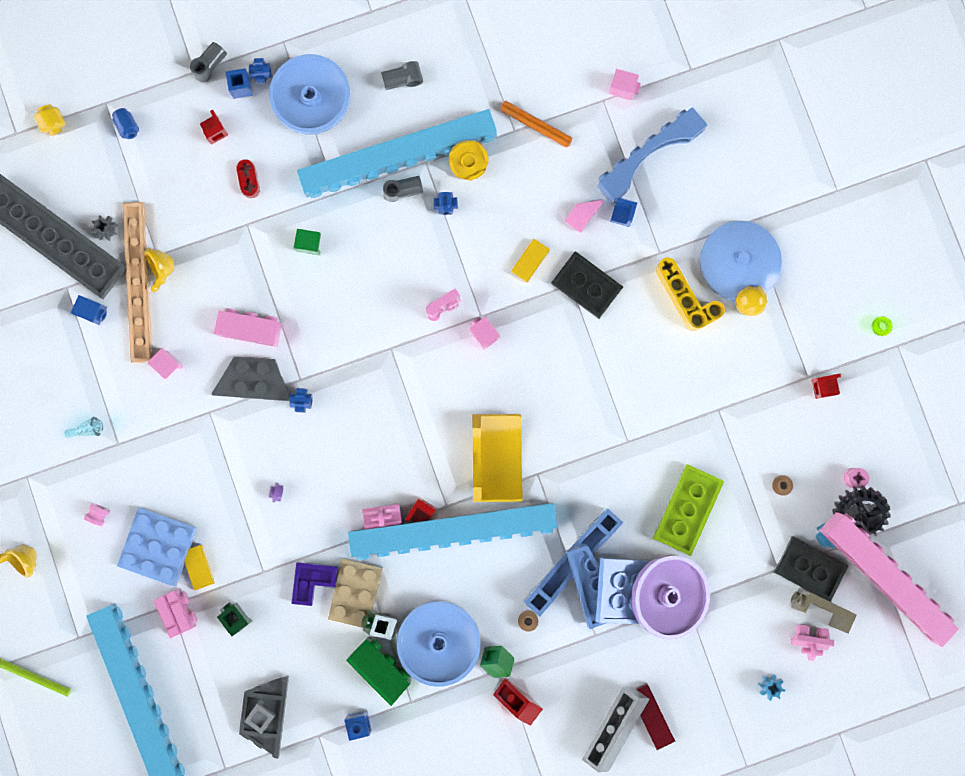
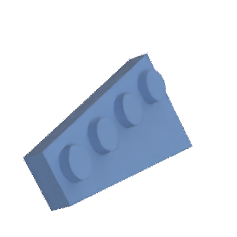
M582 544L567 549V557L587 627L592 629L607 624L596 622L600 566L588 545Z

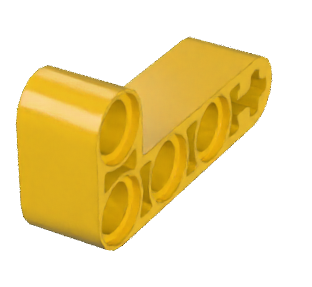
M666 257L657 264L656 274L689 330L698 331L724 315L725 307L719 301H712L701 307L674 259ZM663 266H665V267H666V266H669L670 269H669V270H663L662 267H663ZM673 281L679 282L680 290L672 288L671 284ZM682 299L690 301V308H685L682 305ZM711 306L717 308V316H713L710 313L709 309ZM693 316L699 317L701 321L700 326L692 323Z

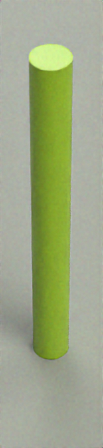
M0 658V668L66 697L70 695L72 689Z

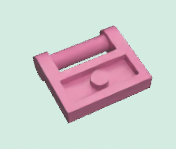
M456 288L427 306L426 312L430 321H438L441 313L446 310L451 312L459 307L458 303L461 302Z

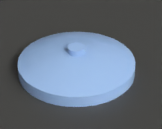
M316 54L296 56L285 62L274 74L269 89L270 104L278 120L288 129L305 135L320 134L335 127L345 116L351 97L350 86L343 70L329 58Z
M733 221L718 227L706 239L700 253V270L704 281L714 293L730 301H736L738 292L747 286H761L768 292L776 283L782 266L781 251L775 238L762 226L748 221Z
M432 601L415 608L404 619L397 636V653L403 668L412 678L428 686L444 687L459 682L472 671L480 653V634L474 619L460 606L446 601Z

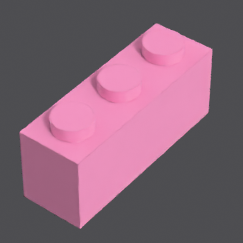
M225 308V311L218 310L214 329L216 336L278 348L282 323L277 321V317L265 315L264 319L257 317L258 314L252 312H245V315L238 314V310Z

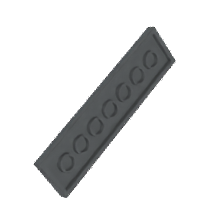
M0 174V224L104 300L126 271V266Z

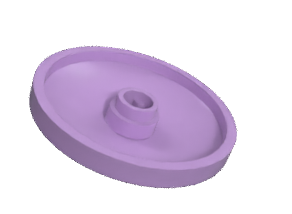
M663 555L653 559L642 568L633 585L632 608L637 621L647 632L662 639H679L692 633L703 621L709 607L710 588L703 570L692 560L679 555Z

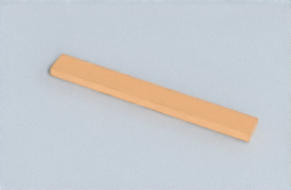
M143 202L122 203L131 363L149 362L153 357L148 261L144 253L147 249L145 205Z

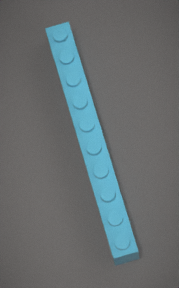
M486 109L298 169L297 173L306 197L317 198L327 191H339L342 186H355L361 180L367 178L368 180H373L386 172L387 174H392L405 166L407 168L414 167L420 161H433L442 154L447 156L454 145L466 139L475 140L479 143H489L497 137V130L490 109Z
M554 503L350 531L348 532L351 557L357 556V560L369 559L370 554H377V557L390 556L389 552L398 551V554L410 553V549L418 548V551L431 550L430 546L439 545V549L451 547V543L459 542V546L472 544L471 540L477 539L480 540V543L490 542L492 537L500 536V540L512 539L513 534L527 537L532 536L534 531H541V534L553 533V529L557 528Z
M116 604L86 615L148 775L184 776L185 769L183 764L179 763L177 759L176 746L169 739V728L162 721L161 708L154 701L153 688L147 683L145 668L143 665H140L137 658L139 656L138 650L132 645L130 630L123 623L122 610Z

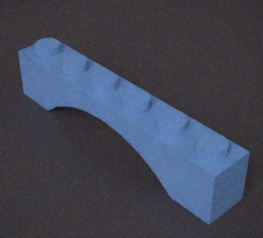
M693 107L688 111L686 109L682 110L676 116L677 119L673 123L667 122L662 126L661 132L658 135L652 134L645 140L646 144L643 147L637 146L630 152L631 156L628 159H621L614 165L615 169L610 173L606 171L598 178L600 181L597 188L612 205L618 197L621 198L628 193L635 170L647 156L668 145L690 143L705 131L708 125Z
M605 508L570 548L586 544L592 554H594L624 522L608 508ZM567 553L558 560L523 600L539 617L573 578Z

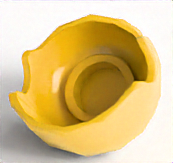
M747 286L738 292L735 299L736 308L741 314L746 316L761 314L768 303L767 292L761 286Z

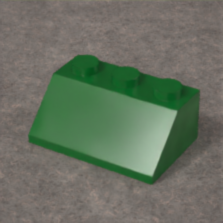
M368 636L350 654L346 661L392 706L411 684V676L403 667L400 669L395 664L396 659L390 653L385 654L380 649L382 645L375 638L371 639Z

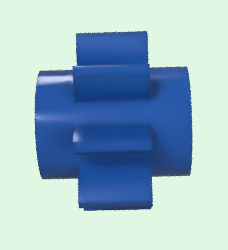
M254 58L253 64H249L250 79H255L257 84H267V78L272 77L270 63H265L264 58Z
M452 192L438 193V198H434V210H438L440 215H451L454 213L453 209H458L457 197H453Z
M296 388V393L291 392L289 404L290 408H295L294 412L306 413V409L312 408L313 395L308 393V389Z

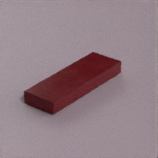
M648 683L635 688L649 698L640 717L656 750L658 751L676 742Z

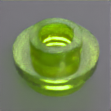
M885 316L875 318L871 324L873 333L880 337L890 334L893 328L891 320ZM880 323L885 324L884 330L880 328Z

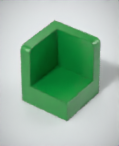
M297 228L294 250L299 253L320 256L321 233Z
M502 645L485 647L480 666L493 678L510 677L514 657Z

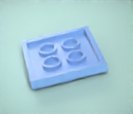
M138 507L117 567L175 587L185 564L184 561L191 547L197 527Z
M600 558L596 622L639 624L632 608V589L639 572L650 560Z

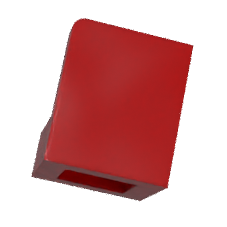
M213 109L210 110L212 116L200 123L203 134L211 145L228 136L226 129Z
M841 373L811 379L815 399L839 395L840 390L837 378H841Z
M419 497L405 519L413 523L428 521L437 508Z

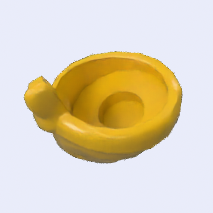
M148 248L144 253L156 278L150 289L155 293L161 285L165 284L166 278L174 271V260L170 255L158 249Z
M22 544L13 549H7L4 553L0 554V563L8 561L23 577L29 578L34 574L37 553L32 547Z

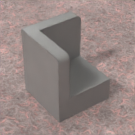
M262 699L244 721L260 734L266 730L275 716L273 712L263 706L264 701Z

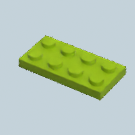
M685 464L652 539L692 556L725 481L689 464Z

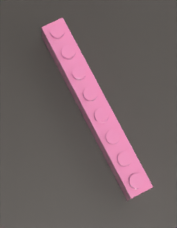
M836 512L819 531L932 643L943 647L959 630L953 623L955 620L946 612L943 613L939 609L941 606L932 598L929 599L925 595L927 592L918 584L915 585L911 581L913 578L904 570L901 571L897 567L898 563L890 556L887 557L883 553L884 549L878 543L872 542L869 539L870 535L864 529L858 528L854 524L856 521L850 515Z

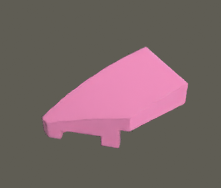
M601 199L576 204L564 221L581 233L604 201Z

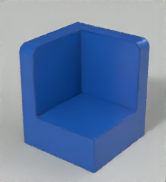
M618 197L610 222L630 227L637 202Z

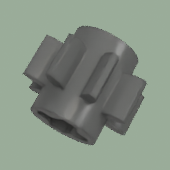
M99 215V219L92 221L94 228L91 229V232L97 234L96 238L99 240L105 237L110 241L111 236L117 235L115 228L118 224L112 222L113 218L110 216L104 219V217Z

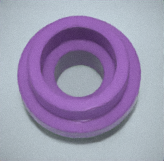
M275 482L274 486H270L268 498H272V503L276 501L281 502L284 486L279 485L278 482Z

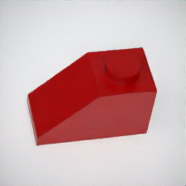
M506 678L493 694L518 720L530 726L543 710L536 701Z

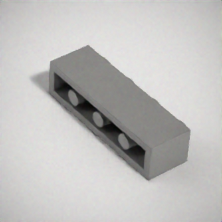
M623 686L582 761L598 773L609 772L649 698L633 687Z

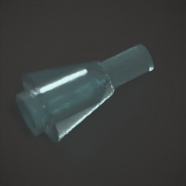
M93 416L76 426V428L65 430L64 435L66 438L74 436H100L103 431V423L100 419Z

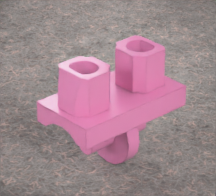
M400 504L362 509L365 530L402 525Z
M798 625L795 630V636L791 638L790 645L802 646L801 653L807 654L809 661H814L816 656H823V650H829V647H834V640L830 639L829 629L817 628L815 637L809 636V626Z

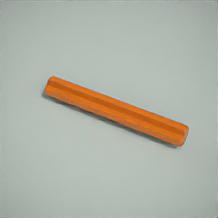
M507 100L502 103L500 110L503 113L566 148L570 146L573 139L571 136Z

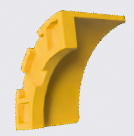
M472 414L473 502L522 501V415Z

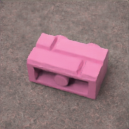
M181 588L153 600L170 639L197 626L195 623L197 622V616L193 610L190 611L187 604L189 603L188 595L185 591L182 592Z

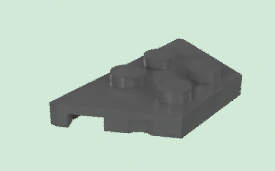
M234 356L212 391V396L290 401V395L275 359Z
M288 675L248 689L244 692L239 735L247 740H251L254 745L260 749L263 748L276 759L280 757L289 683ZM261 699L264 701L263 706L275 714L262 734L244 722Z

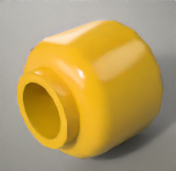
M47 104L36 109L37 112L34 114V118L42 133H49L50 136L62 132L61 128L65 126V121L58 107Z

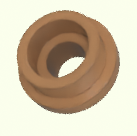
M779 475L774 478L772 489L776 494L785 496L791 493L793 482L788 476ZM781 482H785V483H786V488H785V489H781V487H780V483H781Z
M526 610L519 615L518 625L523 631L530 632L538 626L539 620L533 611ZM528 617L532 619L530 625L524 623V620Z

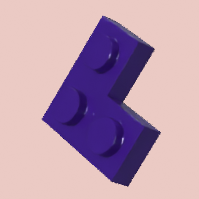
M296 562L291 604L313 606L315 586L336 587L338 566Z

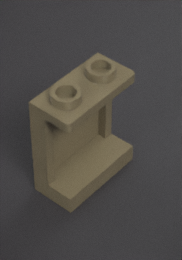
M802 589L795 591L791 597V608L806 613L810 603L832 613L828 623L829 626L849 634L857 614Z

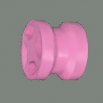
M850 468L844 474V482L850 488H853V486L861 488L862 485L866 486L868 484L869 475L862 468Z
M91 503L89 506L90 511L85 514L83 519L94 525L103 526L105 523L104 518L109 515L110 510L101 505Z

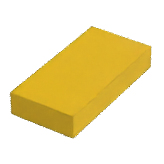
M533 238L512 268L511 273L528 283L550 249Z
M203 545L190 548L184 562L194 591L215 584Z

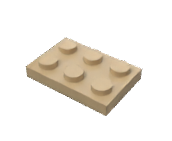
M342 558L328 620L363 628L361 625L363 617L368 615L369 611H373L383 567Z

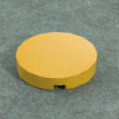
M466 139L453 146L449 153L448 162L451 171L456 177L471 181L478 179L485 173L489 157L481 143Z

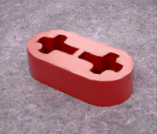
M248 159L240 160L236 166L240 190L245 197L255 198L260 192L255 165ZM245 165L251 168L248 170L249 176L247 177L244 171H241ZM248 181L255 187L251 193L245 190L248 188Z

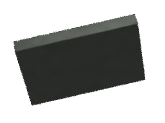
M576 251L551 282L554 287L597 319L601 318L623 289L621 284Z
M791 536L773 573L831 602L849 565Z

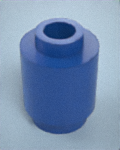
M126 108L115 110L112 113V121L121 138L128 140L135 138L139 132V127L131 112L127 111Z

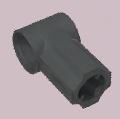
M212 42L200 57L194 58L191 61L190 70L197 81L207 82L211 78L212 71L226 57L227 52L218 43ZM199 68H205L203 72H197Z
M409 61L399 68L381 72L385 90L402 86L416 87L423 83L418 61Z
M420 176L397 181L388 180L383 185V196L388 202H396L401 198L423 194ZM393 187L397 189V193L390 195L387 193V190Z

